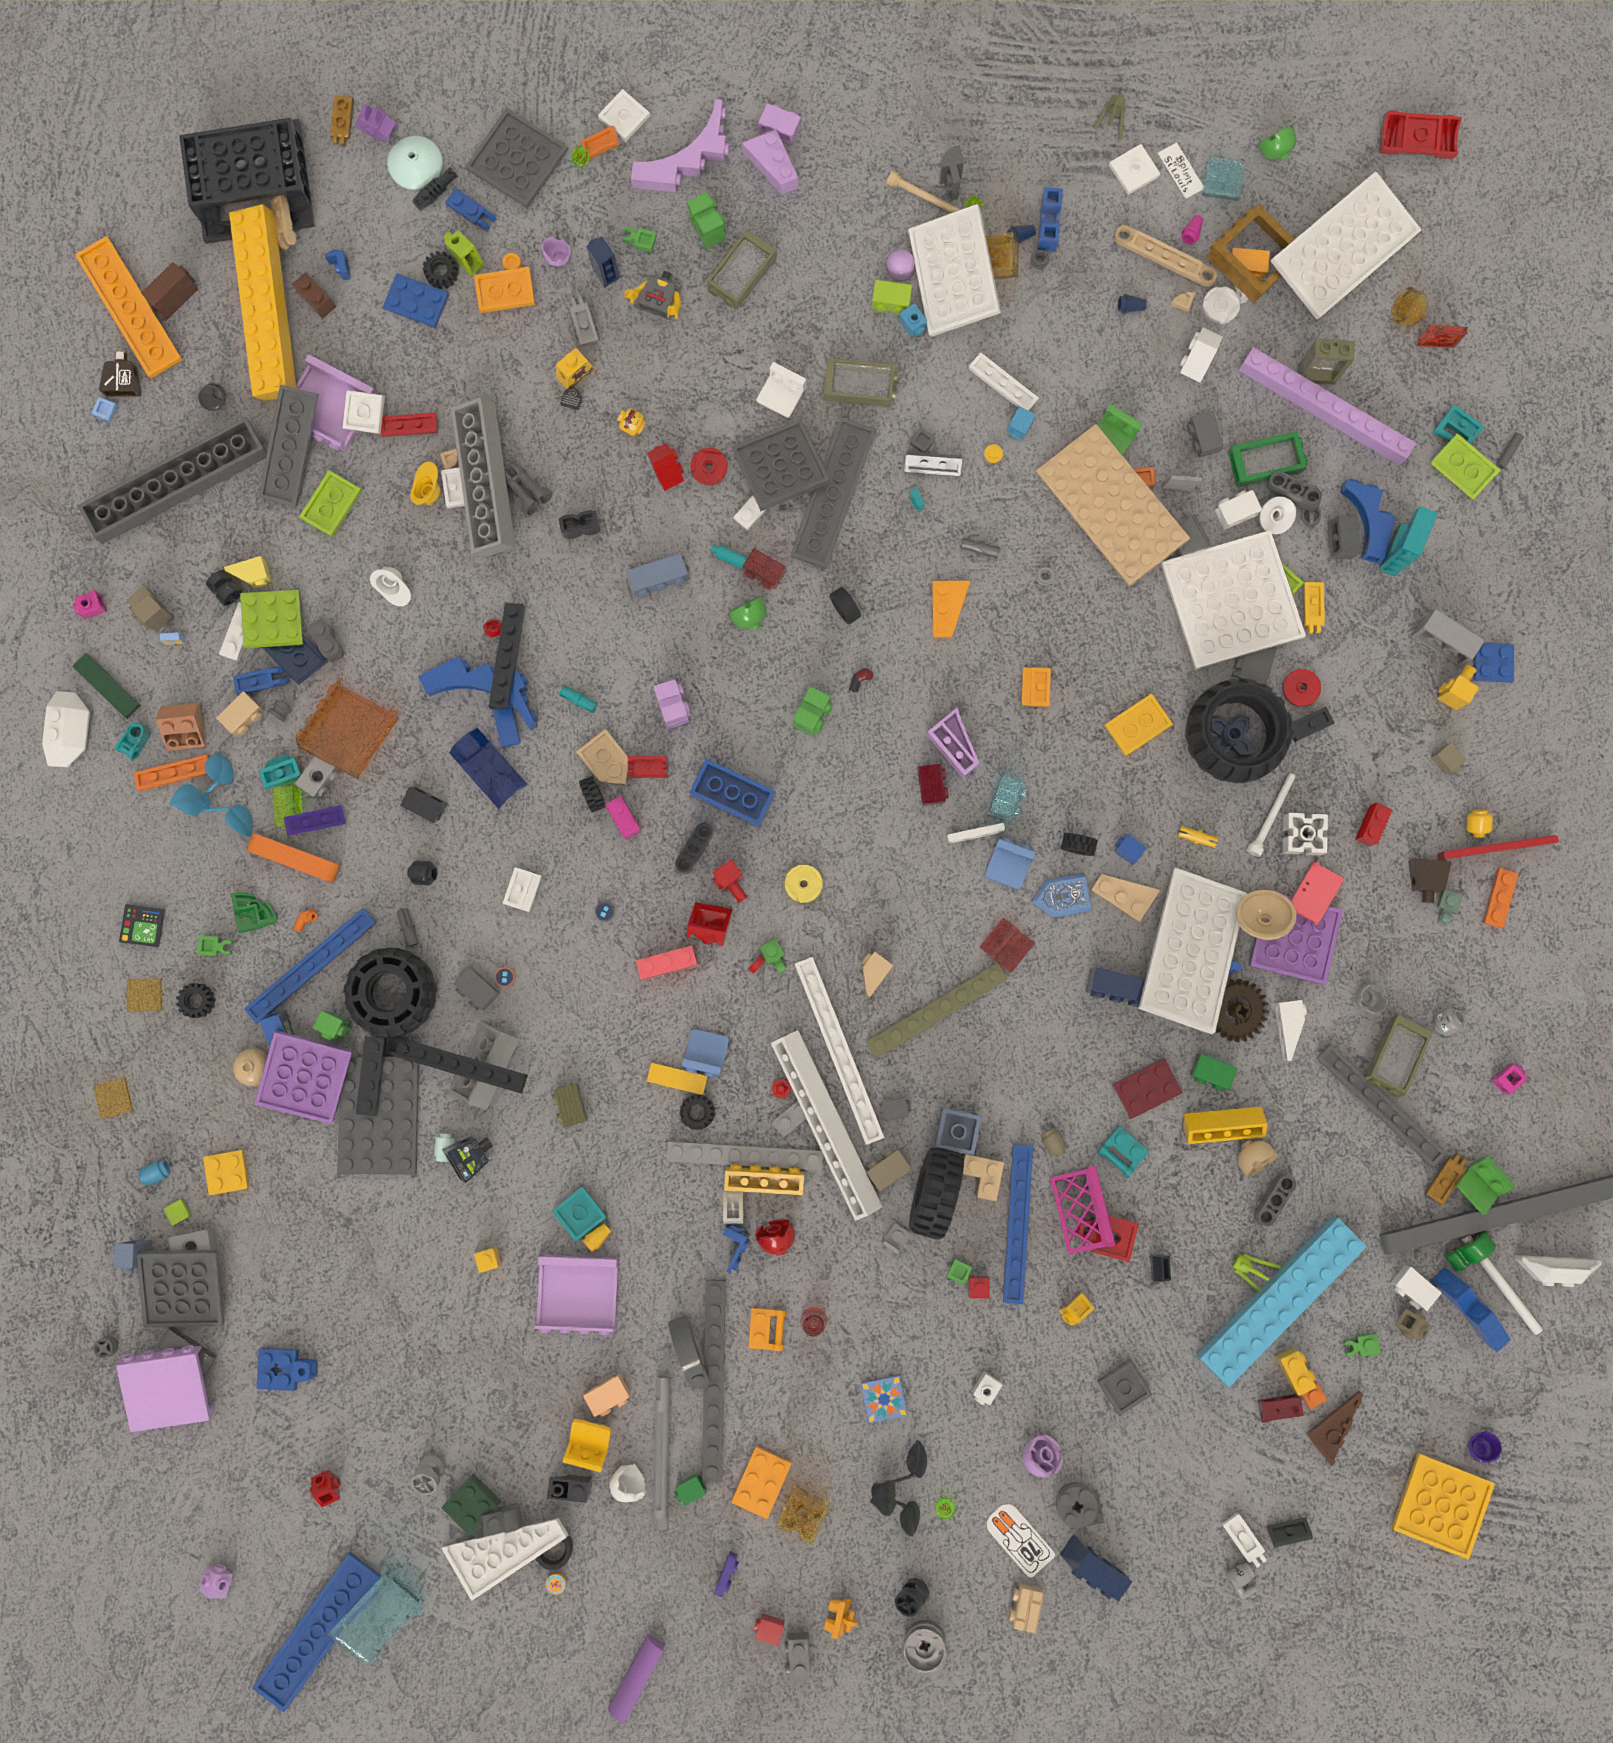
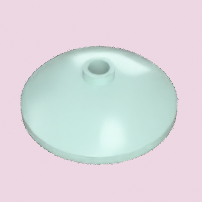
M409 136L401 139L392 147L388 155L387 165L392 179L398 185L409 190H421L433 178H439L443 169V158L439 148L431 140L422 136Z

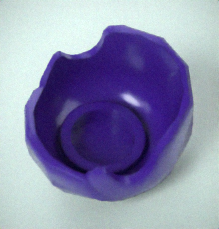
M1484 1431L1474 1434L1468 1440V1451L1475 1461L1491 1463L1499 1459L1502 1445L1496 1435Z

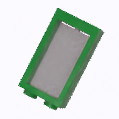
M1298 431L1232 446L1228 451V456L1237 488L1269 481L1271 475L1278 471L1290 476L1302 473L1307 468L1308 459L1303 454V441L1299 437Z

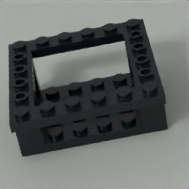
M290 117L179 135L188 206L201 223L205 244L233 240L230 220L221 222L219 205L280 195L286 197L293 209L289 211L292 230L315 227L299 119L292 120ZM258 157L264 158L261 164H255V160ZM245 160L244 166H236L238 161ZM221 163L227 164L225 169L218 170V166Z

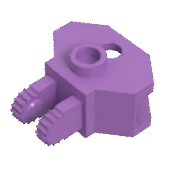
M364 104L355 122L357 128L380 141L390 142V133L392 129L397 128V123L388 117L381 108H373Z

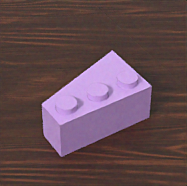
M776 129L742 143L743 155L752 161L754 166L766 176V179L781 195L798 188V176Z
M956 708L931 728L926 736L963 779L978 767L979 761L959 715L958 708Z

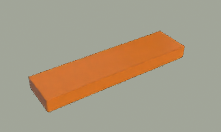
M205 754L133 772L137 791L140 792L207 775L205 762L210 755Z

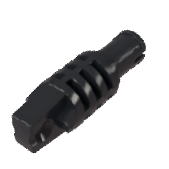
M449 167L439 178H433L412 200L413 204L420 211L432 204L446 191V186L457 178L456 173L452 172V169Z

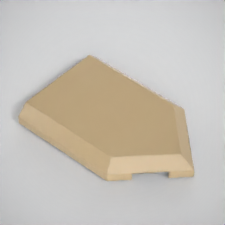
M604 729L576 751L599 782L626 785L629 764L628 756L607 729Z

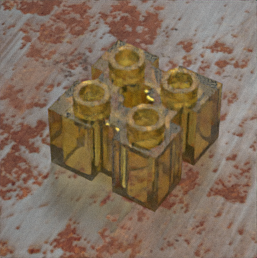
M793 1485L787 1498V1505L789 1507L783 1506L776 1521V1527L791 1534L792 1530L798 1532L799 1539L812 1545L819 1531V1524L817 1522L823 1523L830 1508L829 1502L816 1495L812 1500L808 1497V1491ZM804 1511L806 1512L807 1516L804 1515L803 1517H799V1512Z

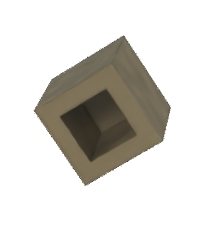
M1452 743L1445 745L1431 757L1445 775L1452 772L1456 774L1463 768L1462 764L1466 761L1465 757Z

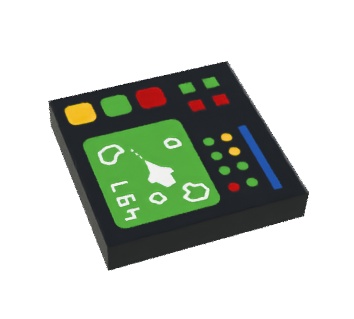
M125 904L119 942L159 947L165 909Z

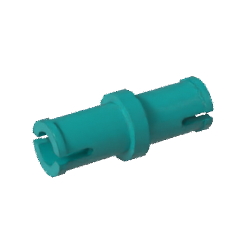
M565 685L560 690L559 696L573 702L574 706H580L591 713L595 712L598 702L585 697L584 693H578Z

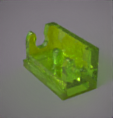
M285 786L272 788L275 826L285 827L283 817L302 813L301 788Z

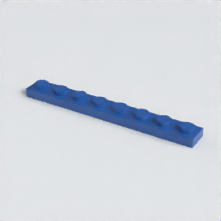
M364 908L361 909L246 1006L244 1010L258 1024L260 1020L267 1017L377 924Z
M1013 1144L1003 1303L1023 1304L1033 1158V1146Z

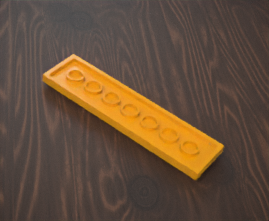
M105 236L75 254L148 377L152 379L181 362L183 359L151 306L141 294L140 288L110 239Z

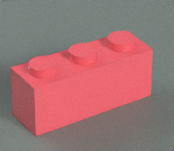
M693 946L636 960L641 980L698 966Z

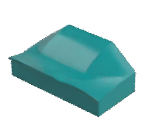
M288 754L267 761L265 768L258 770L265 789L298 780L302 775L296 758H291Z

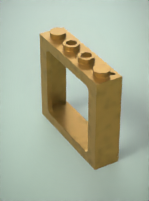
M1260 204L1254 209L1250 207L1243 215L1245 218H1239L1232 225V230L1228 228L1221 235L1220 241L1215 240L1209 247L1211 251L1206 256L1253 304L1282 275L1276 270L1265 282H1260L1226 246L1253 220L1282 249H1285L1295 240Z

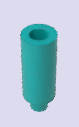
M713 544L711 552L716 554V558L742 570L745 568L749 557L723 545L718 547Z

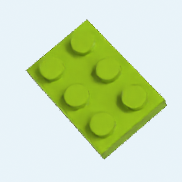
M1458 433L1430 462L1433 467L1472 500L1501 471Z
M328 470L299 518L333 538L362 490Z

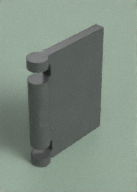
M1278 646L1236 658L1234 668L1241 671L1240 673L1232 672L1231 676L1255 680L1262 685L1267 684Z

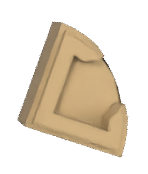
M1186 292L1176 296L1170 306L1188 312L1195 293Z
M457 448L440 454L445 470L457 466Z

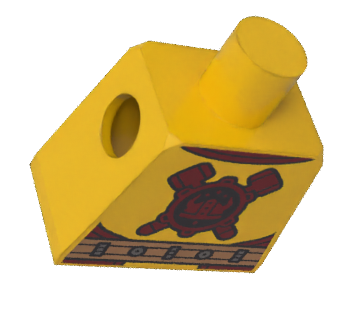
M575 348L556 364V378L567 390L575 387L595 368Z

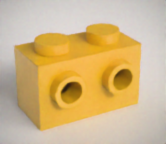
M1292 1347L1275 1356L1292 1391L1296 1395L1300 1396L1316 1388L1314 1383L1316 1378L1313 1372L1307 1369L1305 1365L1307 1360L1301 1351L1299 1352Z

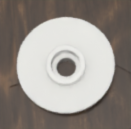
M1278 496L1271 498L1263 505L1262 511H1260L1259 519L1262 528L1265 531L1271 530L1272 534H1281L1287 531L1295 521L1296 508L1293 502L1286 497ZM1277 511V515L1273 517L1274 512Z

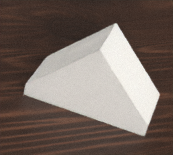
M723 1192V1224L744 1223L743 1192Z

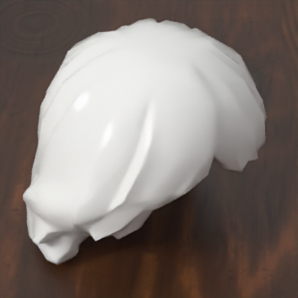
M635 1464L620 1466L610 1479L609 1488L611 1494L619 1502L638 1501L647 1493L643 1474Z

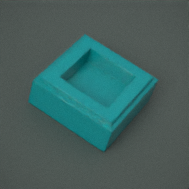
M917 488L911 490L909 498L919 513L924 510L925 503Z

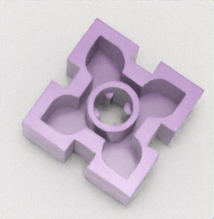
M674 679L653 686L667 728L670 729L689 723L688 717L691 716L687 701L683 702L682 700L686 697L681 683L677 684Z

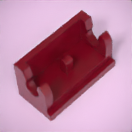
M1296 1394L1257 1400L1262 1423L1304 1416L1302 1399Z

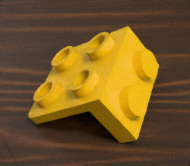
M574 1419L563 1463L601 1472L608 1453L611 1428L585 1420Z

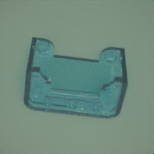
M390 1567L330 1630L328 1635L363 1665L366 1663L371 1665L379 1656L377 1652L411 1615L415 1618L423 1609L421 1604L424 1600Z

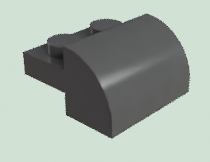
M960 145L948 149L943 155L939 185H945L946 194L950 195L951 200L958 199L964 165Z

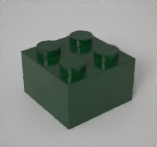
M473 1473L441 1508L470 1536L482 1524L481 1515L493 1512L501 1500Z

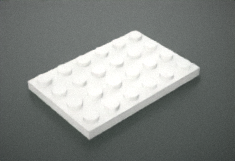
M978 204L908 229L928 332L931 337L1001 313L981 210Z

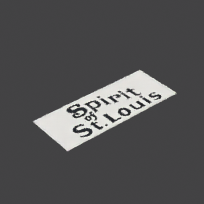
M1177 143L1158 152L1186 199L1205 189Z

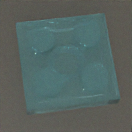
M1208 157L1202 196L1239 201L1245 163Z

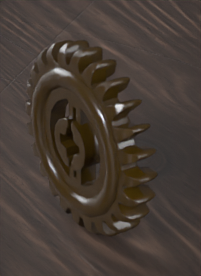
M1231 979L1229 985L1226 983L1215 1031L1220 1033L1221 1038L1227 1036L1228 1041L1234 1039L1235 1042H1240L1241 1038L1242 1041L1246 1042V1035L1254 1039L1252 1032L1260 1034L1257 1027L1265 1028L1261 1020H1268L1263 1014L1269 1013V1010L1263 1009V1007L1269 1005V1003L1262 1002L1266 995H1259L1262 989H1255V983L1249 985V980H1244L1242 983V979H1237L1236 983ZM1239 996L1243 997L1248 1004L1240 1002ZM1230 999L1232 1003L1228 1006V1014L1235 1019L1236 1024L1231 1023L1225 1014V1008Z

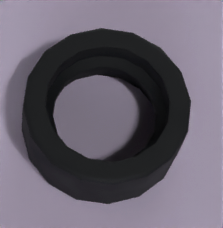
M843 587L838 588L829 595L833 606L848 625L861 617L859 608Z
M570 1536L562 1540L565 1546L563 1557L559 1560L551 1561L545 1558L542 1553L535 1558L538 1564L548 1570L560 1569L567 1564L573 1551V1543Z

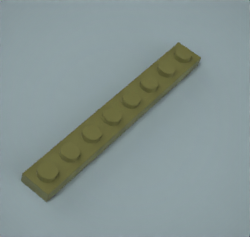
M997 963L870 1039L866 1044L876 1059L1008 980V978Z

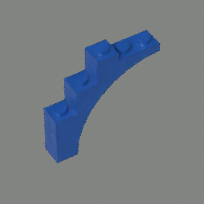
M458 656L418 677L429 696L455 689H474L491 694L495 666L491 667L489 663H486L470 671L471 668L467 660L463 661ZM516 669L510 705L522 716L531 730L538 727L535 722L538 718L533 710H529L527 704L530 702L526 694L523 693L528 690L526 687L528 681L524 673L520 674Z

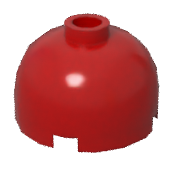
M788 1219L772 1220L768 1222L770 1226L765 1228L761 1225L756 1230L755 1236L760 1248L764 1252L781 1256L794 1244L795 1229L793 1223H789Z

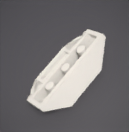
M56 691L46 706L42 745L48 766L68 768L86 750L90 711L75 692Z
M1515 1255L1517 1262L1531 1277L1542 1282V1285L1554 1286V1283H1561V1286L1574 1287V1284H1582L1601 1266L1600 1260L1589 1258Z

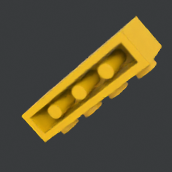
M1262 1107L1186 1113L1183 1119V1129L1188 1144L1266 1137L1267 1121Z
M730 1164V1167H726L725 1191L803 1195L804 1171H800V1168L790 1167L789 1170H781V1167L770 1166L769 1169H761L759 1165H750V1168H745L741 1164Z

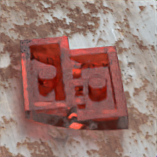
M1003 918L979 948L1008 972L1012 973L1035 945V942Z

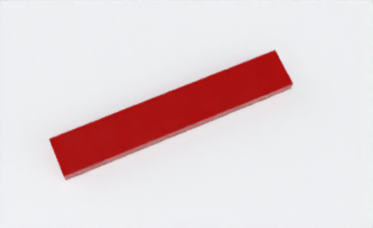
M1552 835L1448 850L1437 855L1438 860H1447L1558 843L1559 840L1558 836Z

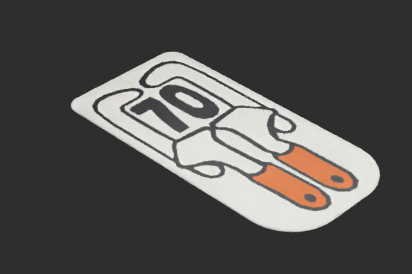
M1005 1504L1000 1506L988 1518V1531L1028 1577L1032 1578L1055 1557V1552L1013 1505Z

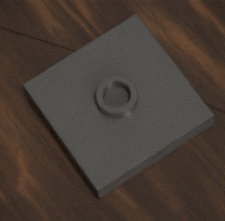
M1128 1360L1097 1380L1119 1416L1152 1395L1131 1360Z

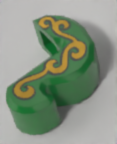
M1486 1231L1476 1233L1475 1239L1446 1253L1445 1257L1455 1271H1463L1467 1266L1485 1260L1495 1251L1496 1245Z

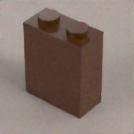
M172 262L141 294L167 320L198 289L194 285L196 281L189 275L190 273L182 265L178 267Z

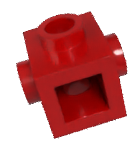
M327 1470L311 1478V1496L321 1507L340 1499L339 1487L341 1483L337 1475L334 1476L330 1470Z

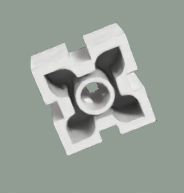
M1288 813L1284 815L1283 831H1288V836L1283 838V854H1300L1304 850H1306V855L1326 854L1327 838L1323 837V832L1328 830V815L1311 814L1306 818L1304 813ZM1305 831V833L1308 834V837L1305 838L1302 832Z

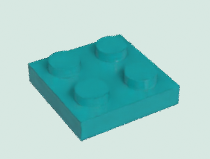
M584 1186L552 1210L553 1214L575 1242L607 1217Z

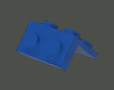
M727 1224L722 1234L740 1243L726 1271L728 1273L732 1269L736 1271L741 1261L739 1254L740 1252H745L750 1241L747 1238L749 1233L743 1231V1227L738 1224Z

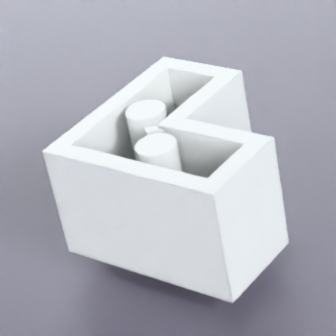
M1202 328L1200 333L1196 332L1188 348L1191 352L1189 356H1184L1180 364L1183 366L1180 373L1201 382L1223 337L1206 328Z

